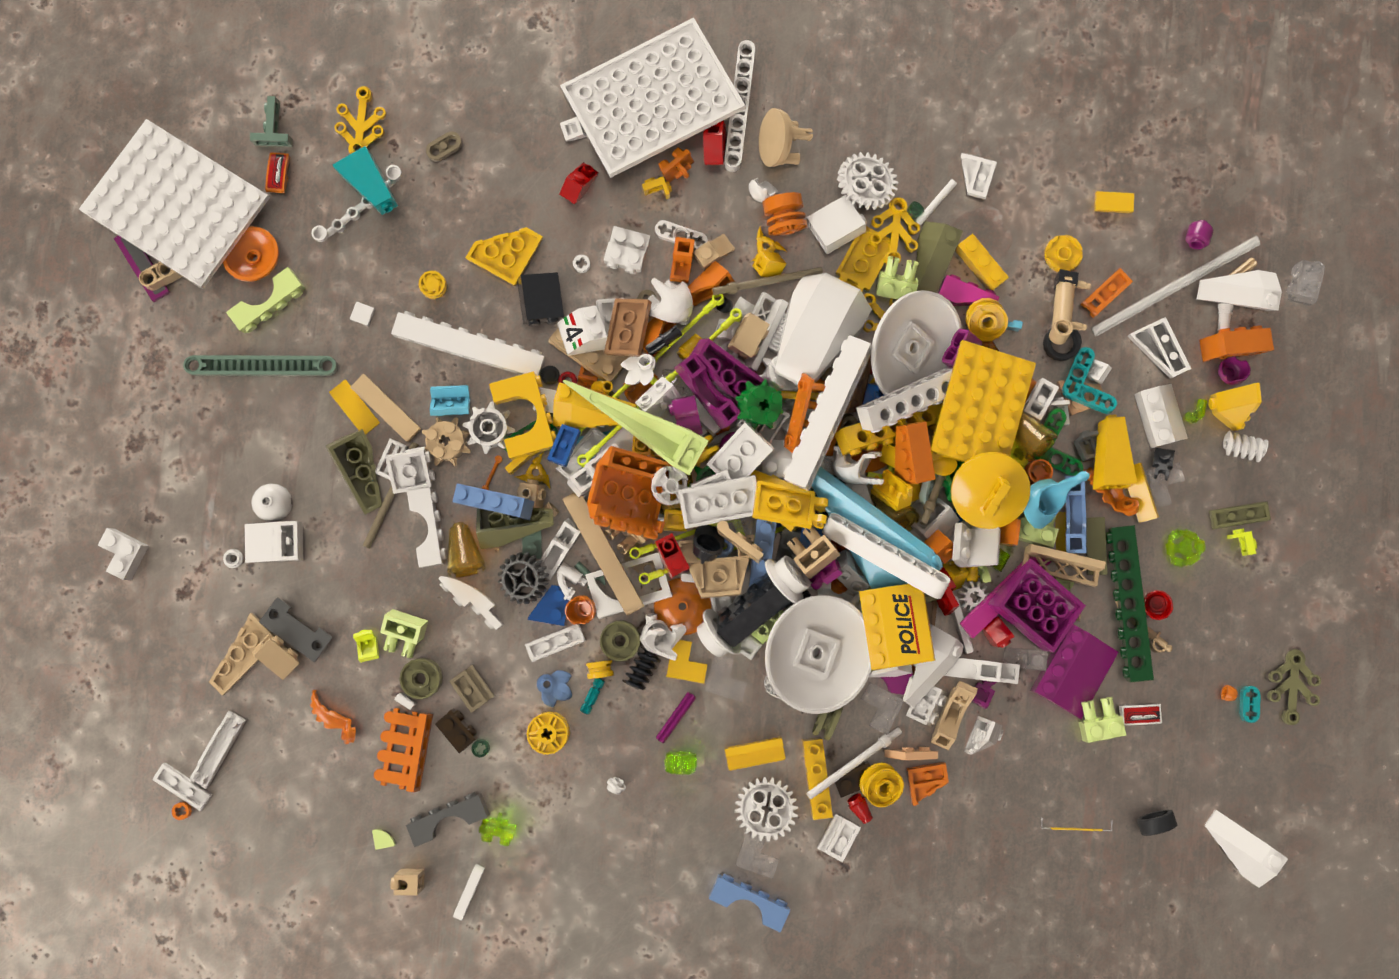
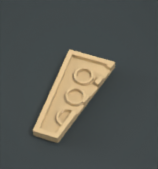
M558 328L549 338L548 342L567 355ZM604 350L568 357L602 381H610L612 383L624 369L621 363L631 356L606 355Z

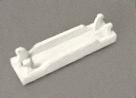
M231 711L227 712L199 759L189 780L208 789L244 726L246 719Z

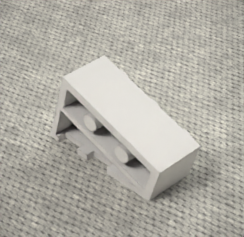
M1166 317L1127 336L1170 379L1191 369Z

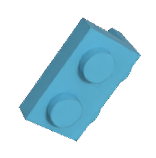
M468 385L430 387V416L469 414L471 399Z

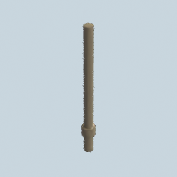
M822 267L740 283L730 282L725 286L714 287L712 291L713 295L734 294L739 290L821 274L823 270Z
M412 442L409 449L418 448L419 444ZM392 485L363 543V546L369 549L395 496Z
M937 475L930 497L924 504V513L920 524L923 526H927L931 514L936 509L937 505L935 503L945 476Z

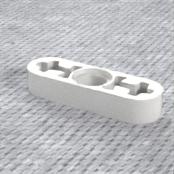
M666 220L659 221L655 226L657 237L675 243L676 234L679 231H684L688 239H690V234H693L692 239L698 240L702 238L704 244L708 241L705 234ZM665 225L667 226V230L671 232L672 228H675L673 232V238L670 237L671 233L664 232V234H661V230L659 229V227L663 228V226ZM696 242L694 243V250L700 247L696 246Z
M478 864L475 865L454 912V918L463 920L484 873V867Z

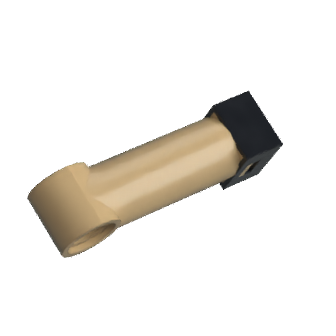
M1062 269L1059 270L1055 277L1052 328L1049 333L1050 340L1057 345L1064 344L1073 329L1079 331L1087 329V325L1073 322L1072 314L1075 288H1091L1090 283L1078 281V272Z

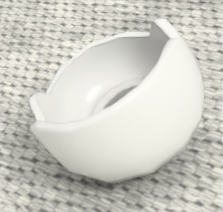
M756 178L749 183V192L752 198L762 203L765 199L779 193L768 181L758 183L759 178Z

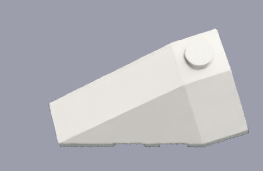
M977 716L964 752L972 755L995 745L997 740L1000 741L1003 736V725Z
M1214 810L1204 825L1227 854L1230 861L1236 866L1241 876L1258 888L1277 876L1288 858L1217 810Z

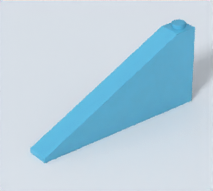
M820 466L812 487L819 498L828 499V506L825 510L829 516L831 513L839 514L940 571L943 567L942 562L933 549ZM849 550L872 589L908 584Z

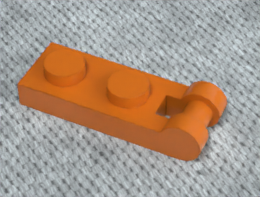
M1119 268L1080 305L1083 308L1086 307L1090 312L1089 315L1094 318L1133 281ZM1095 299L1100 305L1095 307L1092 301Z

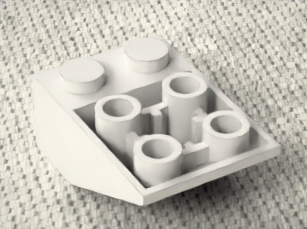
M284 521L245 524V563L304 561L303 522Z

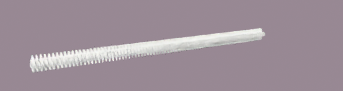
M1255 236L1247 240V242L1245 241V243L1233 248V250H1229V252L1202 265V267L1190 272V274H1186V276L1176 280V282H1172V284L1161 288L1159 291L1147 296V298L1145 297V299L1143 298V300L1133 304V306L1131 305V307H1127V309L1118 312L1114 316L1102 321V323L1100 322V324L1092 327L1094 335L1096 336L1097 334L1098 336L1109 328H1113V326L1120 324L1121 321L1129 319L1154 303L1163 300L1204 277L1206 274L1215 271L1261 245L1258 237Z

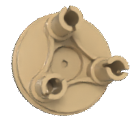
M770 109L762 121L759 132V153L763 163L768 167H776L783 164L798 165L800 154L789 153L792 141H811L813 134L809 133H812L813 130L811 128H799L798 122L791 121L789 115L782 109Z

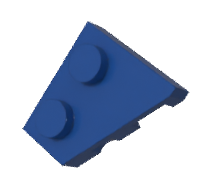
M551 585L528 616V620L565 626V607L569 600H564L565 595L560 586Z

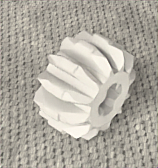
M969 581V587L966 584L962 585L965 591L958 590V594L963 595V598H958L959 602L964 601L961 608L967 607L968 613L985 596L990 594L984 593L987 586L985 585L980 588L981 582L979 581L976 582L975 586L973 581ZM975 592V596L978 597V599L973 600L974 602H972L970 594H974Z

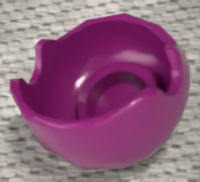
M1236 356L1224 359L1218 367L1219 377L1228 385L1243 383L1250 376L1251 372L1248 361L1239 360Z

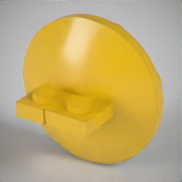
M997 452L982 453L967 460L957 470L951 485L952 503L959 516L970 525L983 529L1000 528L1013 522L1024 511L1030 497V481L1024 468L1014 458Z

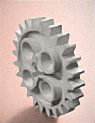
M860 152L858 156L853 154L851 158L847 157L840 166L837 181H840L838 187L843 188L841 194L847 193L846 200L853 199L852 205L857 202L859 203V208L865 205L866 210L870 206L874 210L878 206L883 208L884 204L888 205L890 200L893 199L898 189L896 188L898 181H895L897 175L892 174L894 168L888 169L889 162L882 163L883 158L877 160L876 154L870 157L869 152L865 156Z
M764 777L762 783H760L757 778L755 779V785L749 782V789L742 788V791L745 793L744 795L738 794L741 801H736L735 804L740 806V808L734 810V812L740 813V816L736 820H742L743 823L739 827L745 826L747 828L745 834L751 831L752 839L758 835L759 841H762L763 837H765L766 841L769 842L772 836L776 841L778 840L777 834L784 837L783 830L790 832L791 829L788 825H795V822L791 819L798 817L797 814L793 813L798 807L793 806L792 803L797 799L790 798L793 791L787 793V785L783 788L780 787L781 781L774 784V778L767 782L766 777ZM770 792L771 797L768 809L771 811L766 814L765 826L762 827L761 824L765 813L762 808L766 806L767 794ZM761 793L763 795V802H756L754 794ZM774 797H779L782 800L781 807H776L773 804ZM751 812L759 814L760 819L758 822H753L750 819ZM771 816L777 817L779 821L778 826H771L769 823Z

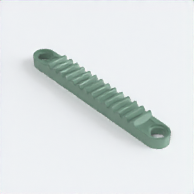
M192 355L184 360L183 367L187 373L194 376L313 377L335 374L338 369V363L330 356ZM196 360L199 363V367L197 370L192 371L190 363ZM325 361L332 362L331 370L324 371L322 366Z

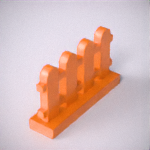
M394 708L393 711H388L384 714V720L387 723H391L390 730H385L380 735L381 740L388 743L387 750H380L377 753L378 760L384 762L383 769H377L374 772V778L377 781H381L380 785L387 786V783L398 784L399 789L403 790L407 786L406 791L408 792L420 791L433 714L412 711L411 715L400 713V708ZM397 725L410 727L409 734L396 732ZM394 744L406 746L405 753L393 751ZM390 763L403 765L402 772L389 770Z

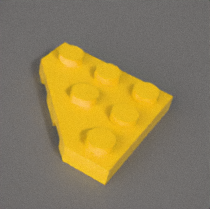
M525 227L518 231L496 235L486 240H478L473 243L465 258L516 287L517 279L520 275H523L542 242L543 236Z

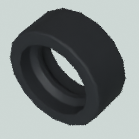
M1050 330L1044 336V351L1053 360H1069L1081 348L1082 339L1078 330H1072L1073 347L1069 352L1063 354L1053 349L1049 338Z
M1169 809L1155 811L1137 819L1142 836L1165 833L1178 826L1173 810Z

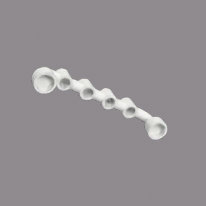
M390 165L386 169V176L388 178L386 182L389 188L402 178V171L396 165ZM362 197L358 205L348 208L347 214L341 219H335L332 222V226L327 230L321 225L315 226L311 232L312 237L318 242H324L336 232H344L346 229L345 225L350 220H358L361 211L365 208L371 209L373 206L370 203L365 204L367 200Z

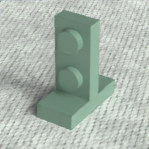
M267 96V102L264 104L266 121L263 122L265 133H250V141L255 146L293 147V139L289 134H278L279 100L275 96Z

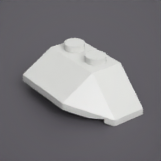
M773 440L771 445L775 449L755 470L770 476L774 474L778 478L785 480L784 471L793 460L792 453L784 447V440ZM822 461L821 467L825 469V463Z

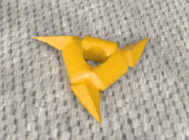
M761 226L759 227L756 237L758 254L760 250L774 252L777 249L786 251L779 242L763 236ZM764 243H767L770 247L768 249H764L762 245Z
M543 453L532 461L526 474L514 476L526 482L527 479L543 481L550 489L548 474H546L544 467L540 463ZM535 469L539 470L538 476L533 475Z

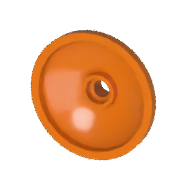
M248 227L223 261V265L227 272L238 280L246 282L260 280L271 273L278 262L279 247L277 241L263 228Z
M681 578L668 581L673 595L670 598L654 602V612L657 614V620L663 621L670 631H672L670 628L672 625L682 623L686 626L684 635L697 632V627L704 622L703 612L706 609H711V599H701L695 582H682ZM680 603L686 604L685 610L679 609Z

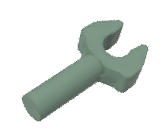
M580 561L574 566L585 578L586 574L591 573ZM603 576L595 578L596 580H599L603 585H606L605 578Z

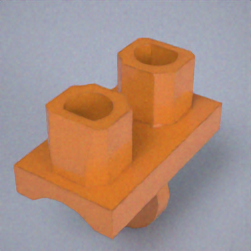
M677 147L672 153L673 161L669 163L666 159H663L658 164L666 181L670 183L675 178L678 180L681 176L685 179L690 177L687 171L692 168L691 164L694 163V160L689 150H682Z

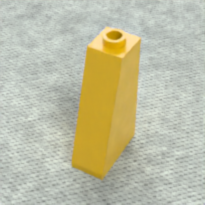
M1116 414L1105 416L1104 420L1098 422L1097 428L1099 434L1096 441L1093 490L1129 488L1137 484L1126 420L1125 417H1117Z

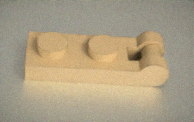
M720 521L717 524V531L720 536L758 564L762 561L764 554L761 553L763 550L754 543L753 545L749 544L746 541L747 538L740 532L734 533L729 529L726 521Z

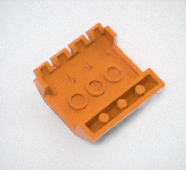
M610 446L596 465L587 500L589 515L591 519H594V524L603 527L610 526V529L622 532L626 530L627 533L638 536L643 534V537L656 540L658 534L663 532L665 522L658 521L662 503L658 502L653 496L651 489L652 479L660 468L672 465L666 461ZM667 470L665 474L667 478H669V472ZM662 486L656 487L657 493L663 492Z

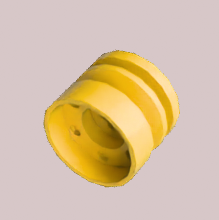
M548 711L541 713L532 719L528 725L526 733L528 743L538 753L545 755L556 753L569 740L570 726L568 721L558 712ZM545 728H547L548 731H552L550 738H548V736L543 735V733L546 731Z

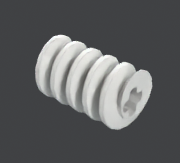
M1228 431L1223 440V448L1226 450L1227 456L1233 451L1234 457L1241 453V459L1248 455V460L1252 461L1254 456H1256V462H1260L1267 452L1268 440L1255 439L1254 436L1248 437L1245 434L1240 436L1239 433L1233 434L1231 431Z

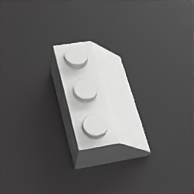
M1172 384L1157 386L1134 394L1150 449L1188 439Z

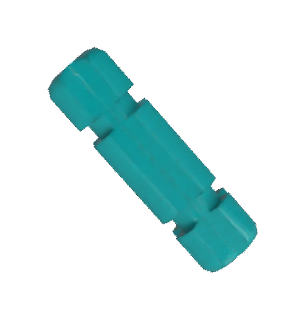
M595 678L593 687L590 688L584 700L585 703L580 708L582 713L590 714L592 705L595 704L599 696L600 688L602 689L605 683L604 680Z

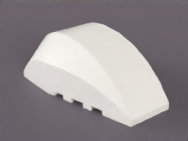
M827 273L802 277L788 305L774 373L796 384L801 379L802 373H805L813 378L814 383H816L825 371L833 365L835 359L839 358L842 352L841 345L843 341L847 340L849 335L858 338L872 311L861 290Z

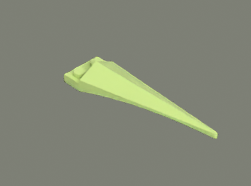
M563 380L567 386L612 418L673 467L690 475L709 440L690 429L568 380Z

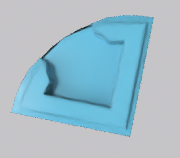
M1018 320L1008 321L1006 329L1018 332L1022 329L1023 322Z

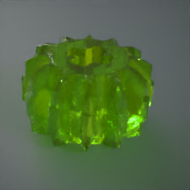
M685 751L666 753L664 760L665 771L676 775L695 773L697 767L696 754Z

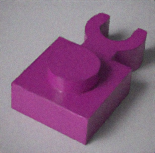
M833 560L809 579L812 582L810 585L813 589L818 590L823 583L828 585L843 574L838 560Z
M982 680V684L977 682L974 686L978 688L977 694L972 702L987 709L995 693L991 686L997 682Z

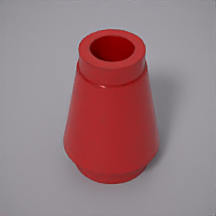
M860 793L851 796L847 800L849 809L863 824L873 819L866 799Z

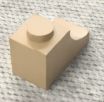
M722 234L712 241H707L693 251V257L702 270L705 271L714 261L719 262L732 253L735 248L725 234Z

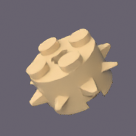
M436 417V424L431 426L429 430H422V433L426 436L425 449L434 456L435 466H438L443 460L450 461L454 466H457V459L462 456V453L471 452L466 446V437L470 435L469 430L463 431L458 427L457 417L451 422L442 421L439 417ZM444 438L450 439L447 446L442 443Z

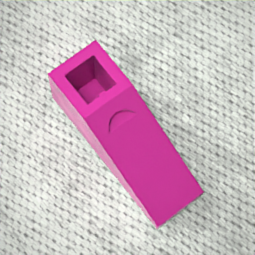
M952 274L950 276L946 275L938 294L948 299L953 306H970L981 298H991L997 301L1000 298L994 291L989 289L982 290L978 288L977 284L963 282L960 277Z

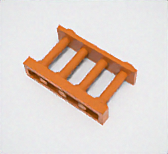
M802 373L801 379L798 382V391L790 424L784 439V447L791 453L801 442L802 428L809 425L808 420H805L807 409H816L818 405L814 401H809L812 390L824 391L826 387L824 383H814V379L805 373ZM840 422V424H839V426H838L836 432L839 431L841 422ZM835 435L827 450L826 456H833L834 446L836 444Z

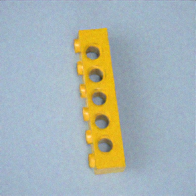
M930 405L925 411L914 412L910 418H901L894 425H886L882 427L881 431L876 432L878 436L875 433H871V431L862 430L861 423H857L840 429L835 433V438L842 455L850 454L854 456L861 453L863 449L870 451L877 448L879 444L883 443V446L893 443L896 439V426L907 424V422H927V428L934 431L942 405Z

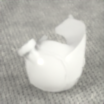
M652 278V285H654L655 290L661 296V302L654 295L648 298L652 302L649 315L663 321L687 325L690 322L694 305L692 295L686 283L682 281L676 285L668 280L663 284L658 279Z
M834 446L836 456L833 462V469L838 479L848 484H883L884 479L866 477L864 475L871 459L882 456V452L871 451L865 453L856 462L852 460L850 454L842 455L839 446Z
M646 614V625L643 627L640 635L641 643L649 652L675 661L677 654L672 648L685 634L686 626L682 623L672 625L670 627L672 631H670L663 621L657 620V614Z

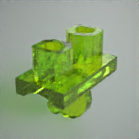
M499 812L497 818L490 816V819H483L478 833H481V841L492 842L493 836L500 837L499 844L509 846L516 833L517 825L509 824V820L502 819L503 813Z

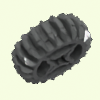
M519 552L517 555H510V559H505V564L500 566L502 571L498 572L497 575L502 577V579L498 580V583L503 584L500 590H506L504 596H511L510 601L517 600V604L522 602L529 604L530 601L533 603L537 601V598H541L543 596L542 592H546L547 588L544 585H548L549 581L545 580V578L549 574L543 571L547 569L546 566L541 567L543 560L536 561L537 555L530 557L528 552L524 553V555L522 552ZM518 563L526 565L522 570H516L514 566ZM525 586L533 588L530 593L521 592Z

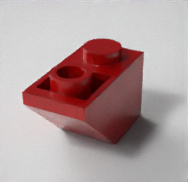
M724 120L705 129L703 132L705 165L724 164L727 143V131Z
M583 162L566 177L559 195L576 204L583 198L599 172L591 165Z
M673 533L655 541L660 558L670 578L690 569Z
M996 616L981 630L989 644L995 647L1003 648L1011 643L1010 639L1015 637L999 616Z

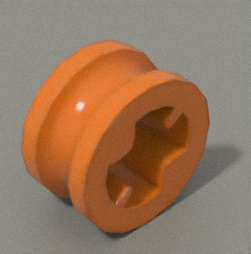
M187 802L177 803L172 808V815L177 820H184L192 813V807ZM185 807L184 811H186V814L180 815L178 808Z

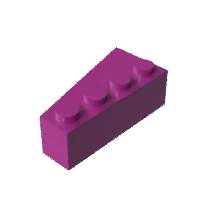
M709 338L700 339L691 353H696L706 366L709 379L723 396L733 401L736 407L738 401L735 397L740 396L746 390L747 381H750L755 386L761 385L764 381L763 378Z

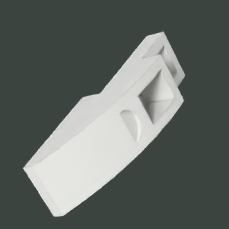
M445 576L438 578L441 581L439 585L446 592L450 591L454 595L452 599L458 606L468 607L472 603L473 606L471 608L477 615L482 614L486 618L484 622L491 630L493 628L499 630L504 625L491 611L497 605L483 592L472 585Z
M958 658L944 676L1018 684L1020 665Z

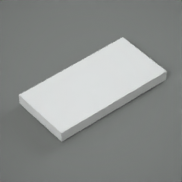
M755 475L679 489L678 495L685 529L752 516L757 483Z

